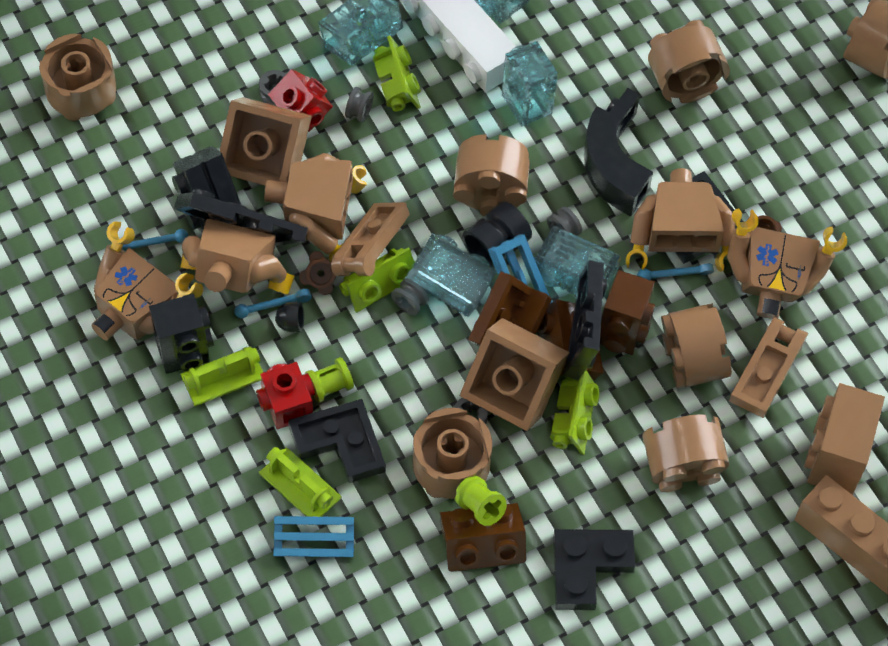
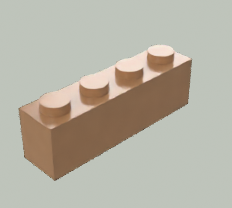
M825 475L802 501L794 520L888 595V523L828 475Z

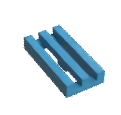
M519 234L510 241H504L501 245L488 249L498 276L500 271L510 274L502 255L505 253L514 277L528 285L513 248L518 247L534 289L548 294L525 235Z
M274 516L273 556L354 557V517ZM283 525H346V533L283 532ZM283 540L346 541V549L282 548Z

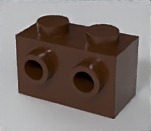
M618 270L603 310L600 345L615 353L624 352L633 355L637 342L645 343L655 309V304L650 303L654 281Z

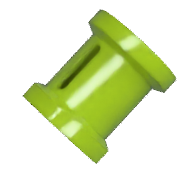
M341 357L335 359V363L316 372L313 370L305 372L311 378L315 391L313 397L318 403L324 401V397L344 388L347 391L354 388L351 373Z
M481 477L465 478L456 489V503L465 510L470 509L473 511L475 519L480 524L490 526L499 521L504 515L507 507L505 497L497 491H490L485 480Z

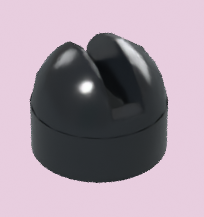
M288 302L278 308L275 321L279 328L288 332L303 331L304 308L302 302Z

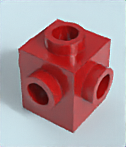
M293 69L268 94L278 107L311 115L308 132L319 125L325 115L333 108L332 104L324 96L327 90L319 81Z
M297 362L288 365L277 364L270 367L266 372L260 373L262 388L256 390L258 401L263 412L270 411L277 430L289 426L288 420L313 413L311 396L315 395L314 387L309 374L302 375Z

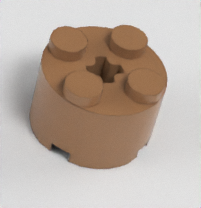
M870 0L862 18L856 16L849 25L847 35L851 37V40L844 52L843 58L879 77L888 79V1Z
M701 20L690 21L684 27L668 34H658L650 41L651 50L648 54V62L667 101L672 102L671 97L679 98L681 103L700 100L718 89L716 82L722 76L725 80L729 76L730 67L714 32L709 27L704 26Z
M68 34L55 39L44 50L45 55L39 64L45 95L49 104L56 111L63 114L66 119L75 121L81 117L97 114L115 101L116 79L109 49L101 40L94 37L93 40L82 38L81 34Z
M487 134L470 137L461 143L456 161L453 192L455 200L480 210V214L483 216L502 201L508 202L515 207L526 202L530 166L529 152L525 145L514 138L499 135L498 140H486Z
M713 303L661 316L665 333L662 334L663 345L666 355H672L674 363L672 374L676 388H686L731 377L730 356L722 358V355H725L727 340L716 307H713Z
M460 408L440 409L429 414L424 419L413 439V471L427 494L434 498L455 499L456 489L465 478L479 476L486 482L490 471L492 437L487 425L479 417L476 419L467 414L466 410Z
M700 414L678 417L662 422L663 430L657 433H653L652 427L643 433L642 437L652 481L655 484H659L660 492L679 490L683 487L682 482L697 480L700 486L717 483L721 480L720 473L729 467V460L718 417L713 416L712 422H707L706 415Z

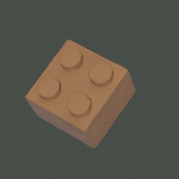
M244 97L231 100L220 152L224 157L230 176L265 186L267 180L288 182L291 164L301 162L312 116Z
M501 318L487 329L459 396L528 431L541 419L570 352Z
M839 383L834 396L826 395L822 410L819 412L813 434L815 436L804 463V467L810 469L807 483L816 486L825 475H828L853 495L868 464L885 396Z

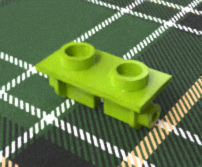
M389 35L387 39L390 46L376 48L373 56V62L379 79L384 81L392 77V79L381 84L386 104L395 112L403 110L406 106L405 104L412 102L417 109H420L421 106L417 94L421 93V88L413 73L410 74L408 68L412 64L410 54L404 45L398 46Z
M392 248L389 250V253L375 261V270L371 276H358L356 273L343 277V282L339 284V288L345 297L350 295L356 313L390 294L394 289L400 288V283L403 279L413 280L418 277L410 248H400L398 250Z
M250 346L199 367L190 368L189 371L181 373L180 376L194 406H198L261 381L260 373H263V370L259 364L260 357L256 348Z
M585 370L579 380L566 378L561 381L557 408L559 410H569V413H555L550 434L554 447L566 449L568 444H574L581 455L585 454L587 440H590L592 437L593 424L591 417L593 407L597 406L599 402L598 385L594 383L587 370Z
M274 447L266 457L270 462L259 471V474L305 516L322 517L342 498L339 493L287 447L282 450Z

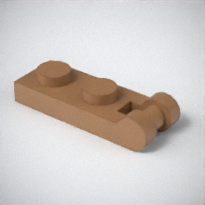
M406 202L374 203L333 256L331 268L335 276H349L351 272H355L358 276H371L374 273L375 261L410 215Z
M776 317L772 319L729 400V402L762 418L765 417L809 334L799 328L795 331L784 326L785 321ZM776 339L789 344L788 347L775 342Z

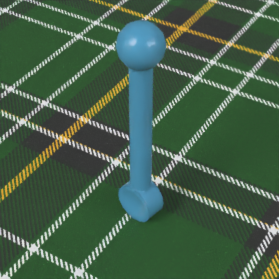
M178 229L174 234L132 241L129 244L123 245L122 249L126 251L128 248L135 249L171 241L183 243L189 234L185 229Z
M708 263L696 267L650 271L644 268L638 271L637 276L651 280V278L690 274L708 275L714 273L713 264Z
M301 289L293 295L249 306L239 304L235 307L234 313L238 318H245L249 313L280 306L284 303L308 302L312 296L309 289Z

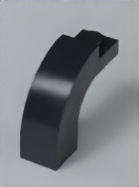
M627 88L620 99L615 97L610 102L607 110L597 106L593 111L587 127L584 165L587 176L597 193L616 209L632 216L650 191L653 171L627 157L617 141L635 117L640 94Z

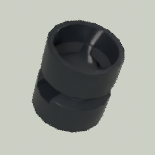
M502 201L485 215V220H478L464 231L462 241L468 253L480 266L487 270H493L495 266L488 249L494 246L497 247L504 241H510L519 234L525 235L528 242L532 238V230L526 218L515 206ZM503 253V254H502V255H503V258H504V260H506V259H507V258H506V255H505V253Z

